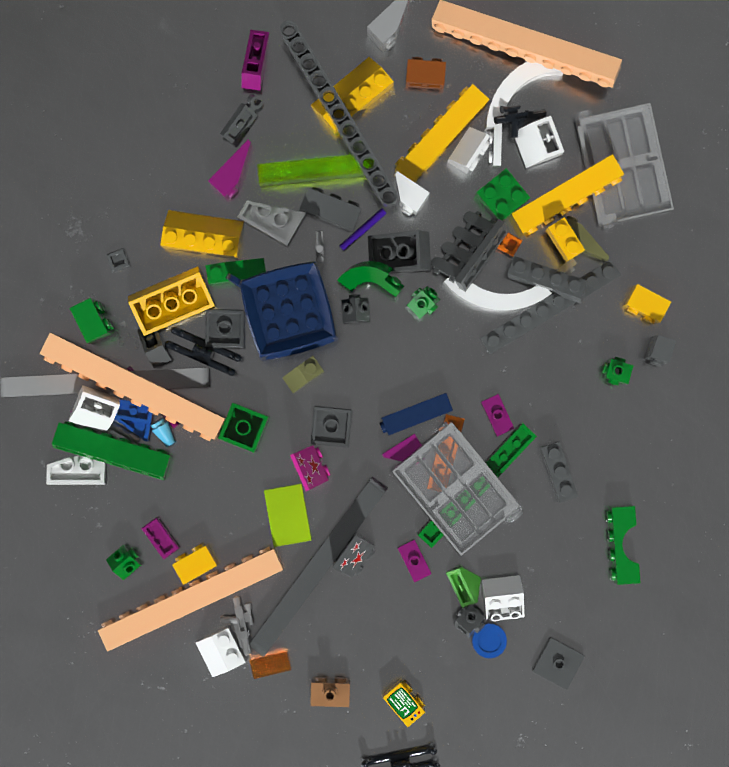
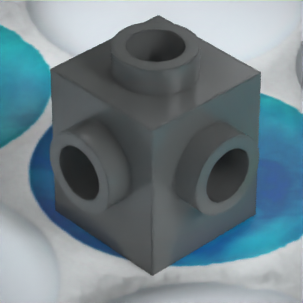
M360 294L349 295V299L341 300L343 323L370 321L368 298H361Z
M471 604L468 608L463 607L457 614L458 618L455 620L454 626L467 638H470L474 632L479 633L485 626L484 612L479 607H473Z

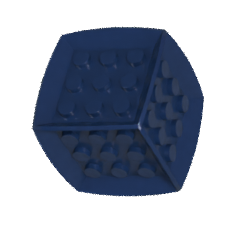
M316 261L277 268L245 280H240L229 273L225 277L241 288L247 321L261 361L302 353L338 341L339 338L336 336L330 304L318 270L319 264Z

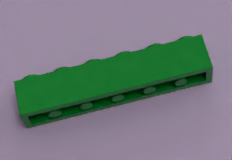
M71 422L58 423L52 441L53 448L164 480L171 460L170 455H167V451L161 449L156 451L150 450L149 446L139 443L137 446L124 438H120V440L113 439L112 435L104 432L100 435L94 433V430L91 428H76V425Z

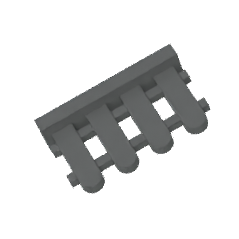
M479 211L465 213L464 220L467 223L465 228L460 226L454 228L453 235L456 240L454 243L445 242L442 245V250L445 253L444 257H434L431 260L434 273L439 275L441 272L449 276V281L452 283L456 282L458 287L465 292L509 232L504 221L500 219L496 221L493 218L489 221L481 217L482 214ZM475 227L481 230L482 233L478 236L470 232V230ZM464 242L471 246V248L467 251L459 247L460 244ZM453 257L460 261V264L455 266L448 261Z

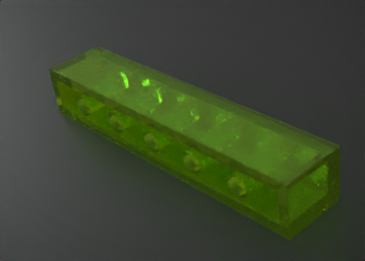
M352 155L257 164L260 187L364 176ZM365 160L363 165L365 168L370 169L374 166L372 160Z

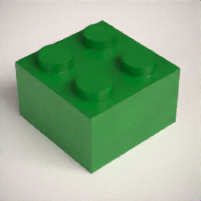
M507 168L475 194L496 221L498 219L504 221L530 199V196Z
M89 298L69 308L86 343L94 345L114 335L112 332L114 327L110 319L104 316L103 313L106 311L101 302Z
M232 403L218 439L255 453L269 416Z

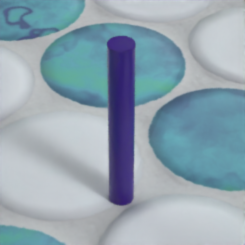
M383 208L378 210L344 240L339 247L345 251L387 214Z

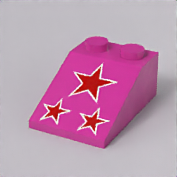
M312 445L290 455L305 491L329 480L327 476L331 474L327 465L323 466L320 461L323 456L319 447L315 448Z

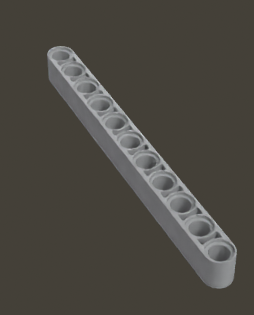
M209 368L130 371L165 389L210 387ZM79 374L0 378L1 397L79 394L82 385L100 392H113L114 390L108 387L104 390L95 385L96 381L92 379L86 381L78 377Z

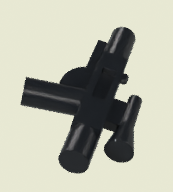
M520 105L500 106V112L502 114L508 112V115L494 117V123L511 122L510 138H518V129L526 126L528 122L538 121L541 117H546V110H525V112L518 113L517 109L521 108Z

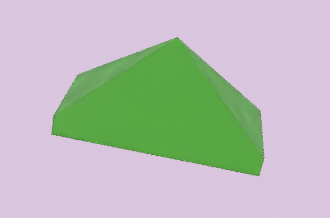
M462 567L446 573L462 608L478 602L481 577Z

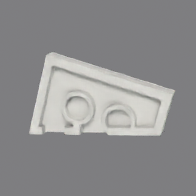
M246 201L237 218L288 246L306 212Z
M77 455L47 464L46 484L105 485L106 463Z

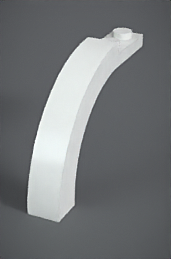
M525 62L511 72L501 83L490 104L485 130H493V132H489V142L492 144V151H489L488 162L492 163V168H500L502 124L494 123V117L504 115V113L500 112V106H507L517 91L536 79L547 76H562L563 73L560 70L548 69L536 62Z
M571 259L558 268L557 271L571 274L575 270L573 266L577 263L574 259ZM449 278L443 282L454 295L464 302L490 311L505 312L524 309L552 294L549 289L540 286L514 294H499L486 291L473 283L465 292L458 287L456 282H450Z

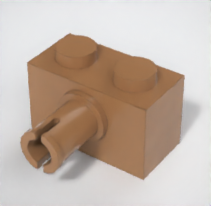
M315 677V680L311 681V706L349 707L350 681H346V678L336 677L335 680H327V677Z

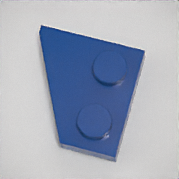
M119 399L120 406L114 419L142 438L143 441L148 442L153 413L147 411L149 407L143 404L139 407L130 401Z

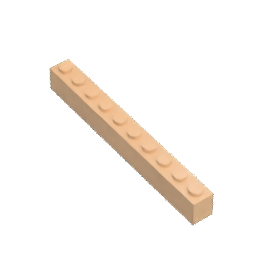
M443 0L439 1L432 17V28L437 32H446L452 34L455 38H464L470 40L473 44H482L488 46L491 50H500L506 52L509 56H518L524 58L527 62H536L548 69L554 68L566 75L572 74L584 81L596 82L602 87L613 88L621 68L622 59Z
M49 333L39 353L44 356L43 360L51 364L55 362L62 364L61 369L70 373L74 370L79 373L78 377L86 381L92 379L96 381V386L104 390L108 387L114 390L113 394L120 398L127 396L131 398L130 402L139 407L143 404L149 407L147 411L157 416L161 413L166 416L165 420L176 424L177 421L183 424L182 428L193 433L196 430L201 433L200 437L208 441L211 438L214 440L217 438L226 418L53 333Z
M268 546L260 550L259 555L255 557L249 555L242 558V563L236 566L234 563L223 567L225 571L221 573L214 571L206 575L207 579L201 582L199 579L190 582V587L184 590L182 587L171 591L172 595L167 598L162 595L154 599V604L148 606L145 603L136 608L137 611L132 614L128 611L119 615L120 619L115 622L110 619L102 623V628L98 630V633L106 650L110 651L282 571L284 567L275 548L270 549Z

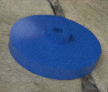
M485 623V626L479 633H473L472 644L480 656L495 658L505 650L507 637L500 626L493 623Z

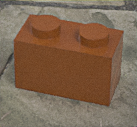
M421 57L408 59L406 86L443 89L446 62H442V59L432 58L431 61L423 60Z

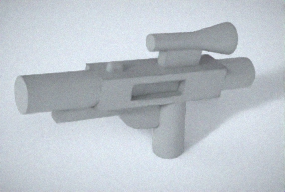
M315 231L316 262L321 264L324 261L323 231Z
M240 597L233 598L236 616H221L220 622L221 624H230L231 630L237 634L239 648H243L244 656L252 654L248 637L250 634L247 632L246 623L249 622L250 626L254 625L251 603L244 605L246 613H244Z

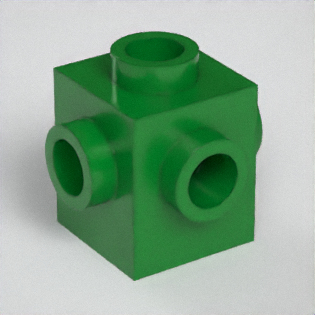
M426 286L423 290L418 288L412 294L414 298L407 306L421 319L427 312L432 314L438 308L436 304L441 299L433 288Z
M619 357L609 359L608 363L605 362L603 365V378L608 379L607 383L617 386L619 383L628 384L634 365L625 363L626 360Z
M124 545L106 559L111 570L122 580L126 579L141 566L137 559L139 555L133 548L128 549Z

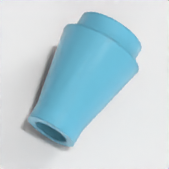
M164 417L151 424V431L166 447L176 442L169 422Z

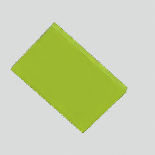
M302 484L264 490L273 546L278 547L311 541Z

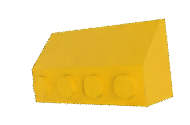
M368 57L333 87L354 120L390 90L394 85V81L379 64ZM328 93L323 99L330 102L334 99V96ZM319 99L311 104V107L336 135L338 133L336 127ZM337 110L333 115L335 118H342L344 112Z
M168 210L163 225L160 246L166 249L238 259L244 221Z
M199 266L128 296L129 306L144 336L215 306Z

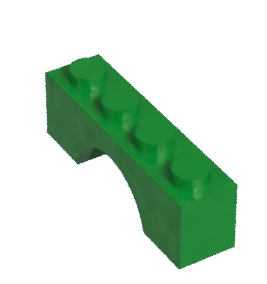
M610 506L606 515L607 522L611 526V530H608V540L612 542V549L609 550L610 561H613L611 580H614V583L617 585L641 583L639 564L631 561L625 555L622 544L627 531L637 525L635 506Z

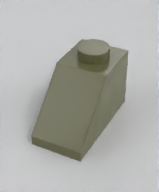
M312 356L285 375L283 380L292 393H295L323 374L324 370L315 357Z

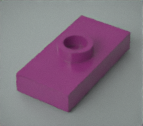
M499 394L481 402L497 437L515 429Z
M158 517L141 528L163 560L180 548Z
M415 539L397 547L414 583L431 575V571Z

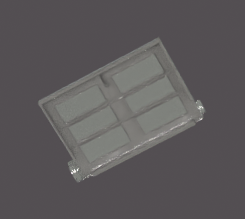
M651 103L594 115L593 110L574 114L585 170L613 154L624 172V176L621 177L623 181L614 186L609 184L604 187L606 191L597 196L595 194L591 195L598 227L603 226V229L612 228L614 223L674 210Z
M444 422L437 428L439 430L437 434L395 467L392 472L462 556L505 519L508 523H512L524 511L452 422L449 424Z

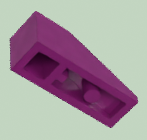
M250 30L242 68V88L261 90L269 32Z
M249 140L208 180L225 199L228 197L232 198L239 191L238 187L252 147Z

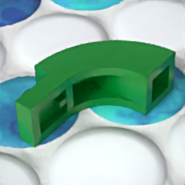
M376 261L357 263L348 268L337 280L352 292L359 284L364 282L376 283L395 297L404 288V285L401 284L397 277L389 275L393 268Z

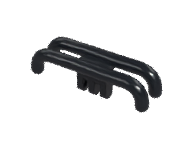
M175 326L171 328V333L191 341L195 345L190 350L174 342L166 341V348L230 376L235 375V369L213 360L212 357L214 352L236 362H240L242 360L241 355L226 348H205V339Z
M425 746L370 757L363 760L361 766L368 767L389 761L391 767H440V764L436 761L410 764L409 757L424 754L435 755L437 753L436 747Z

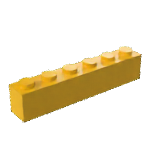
M474 84L470 87L466 86L459 94L461 97L457 101L453 100L446 109L448 111L445 115L440 114L433 122L435 124L431 130L427 128L420 136L423 139L418 144L414 142L408 149L410 153L405 158L402 156L395 163L397 166L395 172H400L416 183L489 103L490 99Z
M612 154L512 213V216L522 233L531 235L539 230L537 228L539 225L544 223L546 226L555 221L554 217L561 213L563 216L572 211L571 207L578 204L580 206L589 201L587 197L595 194L597 196L606 191L604 187L609 184L614 186L623 181L621 177L624 176V172Z

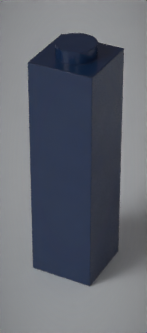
M447 393L382 417L380 426L383 433L387 432L389 436L451 412L453 409Z

